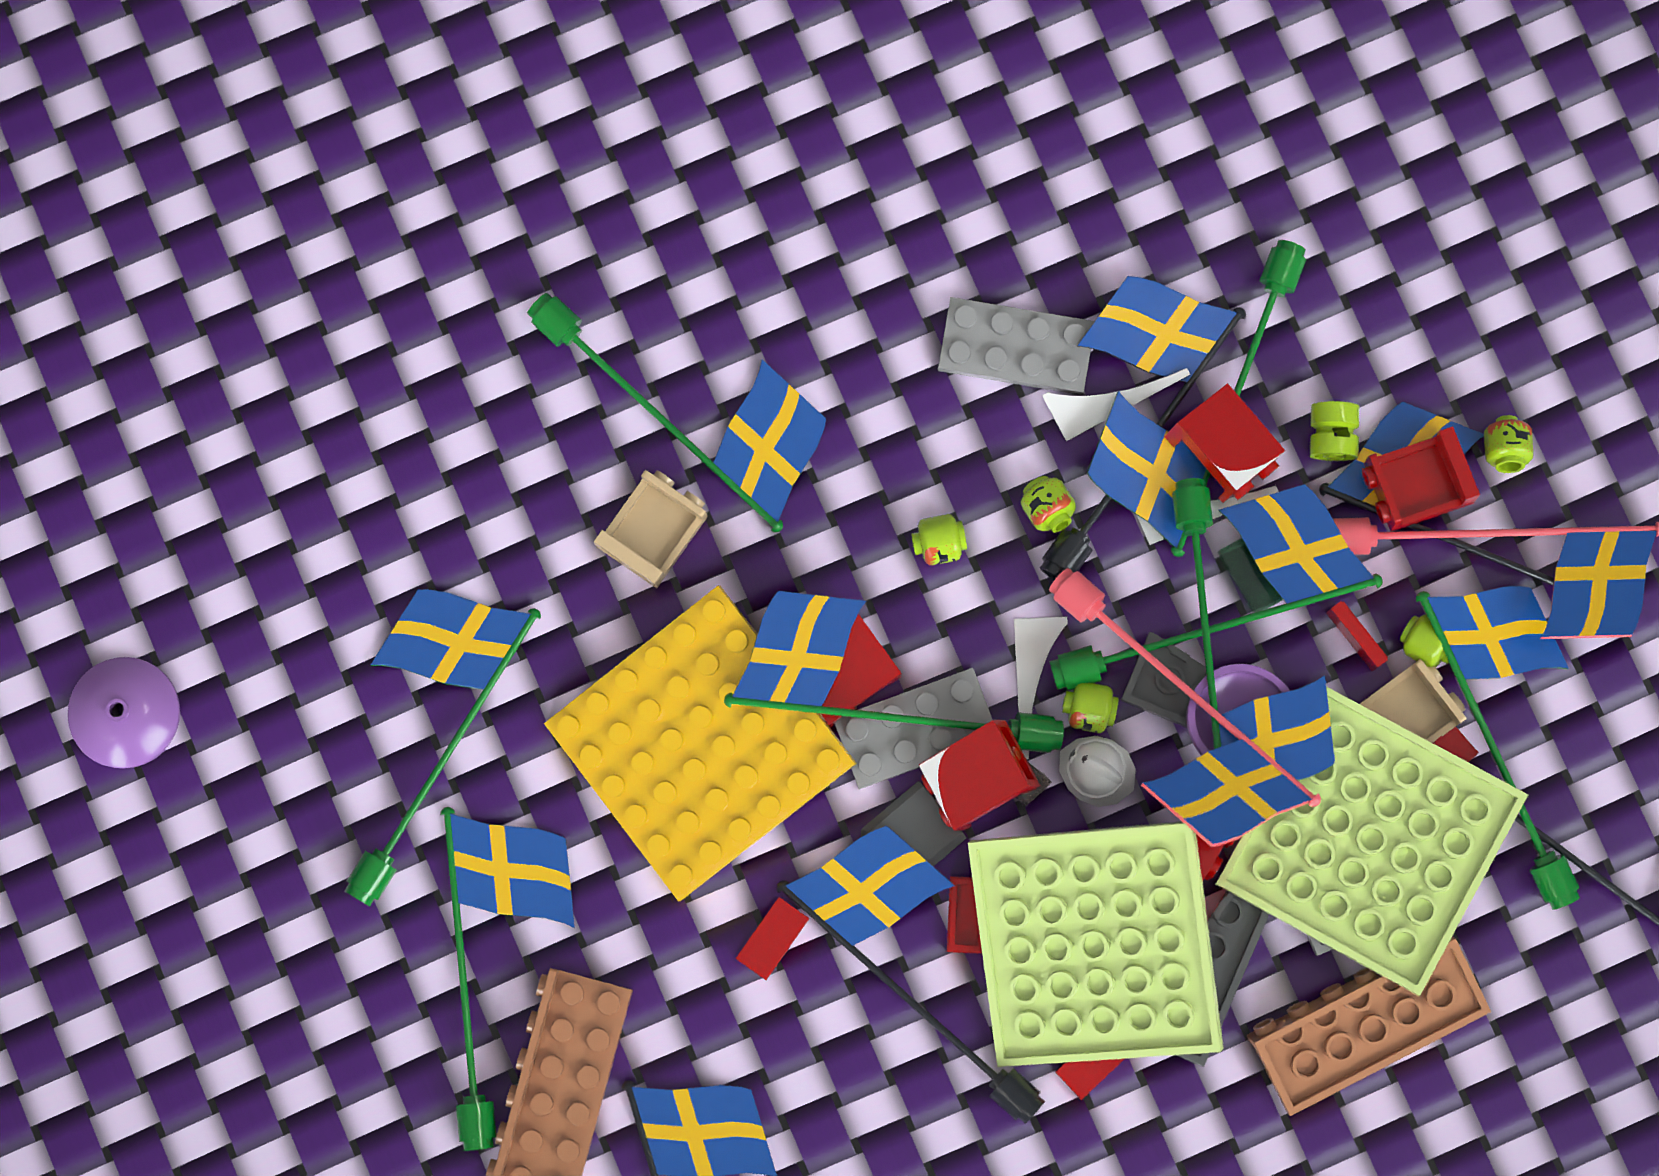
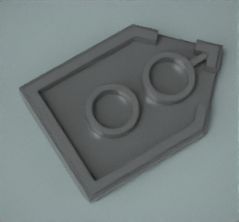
M919 781L861 829L862 837L876 829L885 826L890 827L933 866L967 839L961 830L954 831L952 827H948L939 814L941 806Z

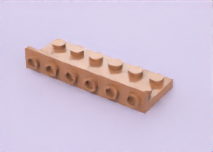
M1451 937L1420 996L1366 967L1354 974V980L1342 986L1339 983L1331 985L1320 992L1321 997L1309 1003L1307 1001L1298 1002L1287 1009L1288 1014L1276 1020L1273 1018L1263 1020L1253 1027L1254 1031L1249 1033L1247 1038L1255 1047L1289 1116L1302 1111L1491 1012L1456 938Z
M550 968L548 975H541L536 996H540L542 999L538 1012L532 1010L528 1020L526 1033L532 1035L528 1049L522 1047L518 1056L516 1070H520L521 1075L518 1086L512 1084L506 1100V1107L511 1108L507 1123L503 1121L500 1123L495 1144L501 1145L497 1160L491 1158L486 1176H583L633 990Z

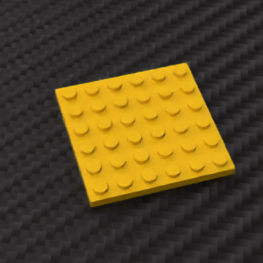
M719 585L544 723L678 902L690 895L857 764L819 713L732 704L731 708L724 704L725 695L734 693L749 664L757 633Z

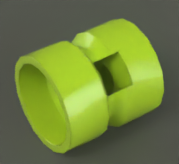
M1327 401L1311 405L1310 426L1316 429V433L1310 436V457L1312 459L1349 461L1358 458L1359 437L1353 433V430L1359 427L1360 406L1358 404Z

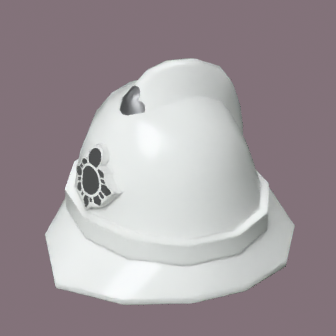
M1099 736L1079 738L1060 751L1059 772L1068 790L1080 801L1096 807L1114 805L1134 791L1135 766L1128 751L1113 740Z

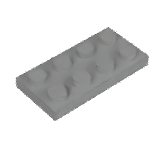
M950 297L938 371L1083 395L1091 349L1077 347V345L1095 321Z
M973 668L859 709L863 711L984 724L993 720ZM843 716L835 722L841 743L857 763L851 770L859 790L920 768V763L975 731Z

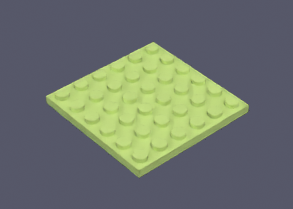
M1326 686L1335 764L1310 778L1299 780L1315 796L1319 793L1321 796L1320 804L1311 807L1307 803L1275 815L1243 835L1216 885L1420 996L1528 794Z
M1159 823L981 839L968 842L997 1067L1211 1053L1223 1050L1196 833L1185 823Z

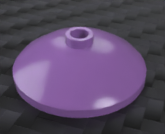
M132 657L109 659L89 669L75 685L68 704L69 729L78 747L92 760L112 768L126 769L139 767L157 758L172 742L180 721L179 698L170 679L156 666ZM116 704H122L124 707V712L119 717H115L112 713L113 707Z
M1232 664L1214 670L1217 706L1220 714H1224L1255 699L1290 691L1277 676L1258 666ZM1206 676L1196 686L1194 691L1209 703ZM1190 698L1186 714L1188 733L1196 750L1200 755H1203L1208 751L1214 750L1211 715Z

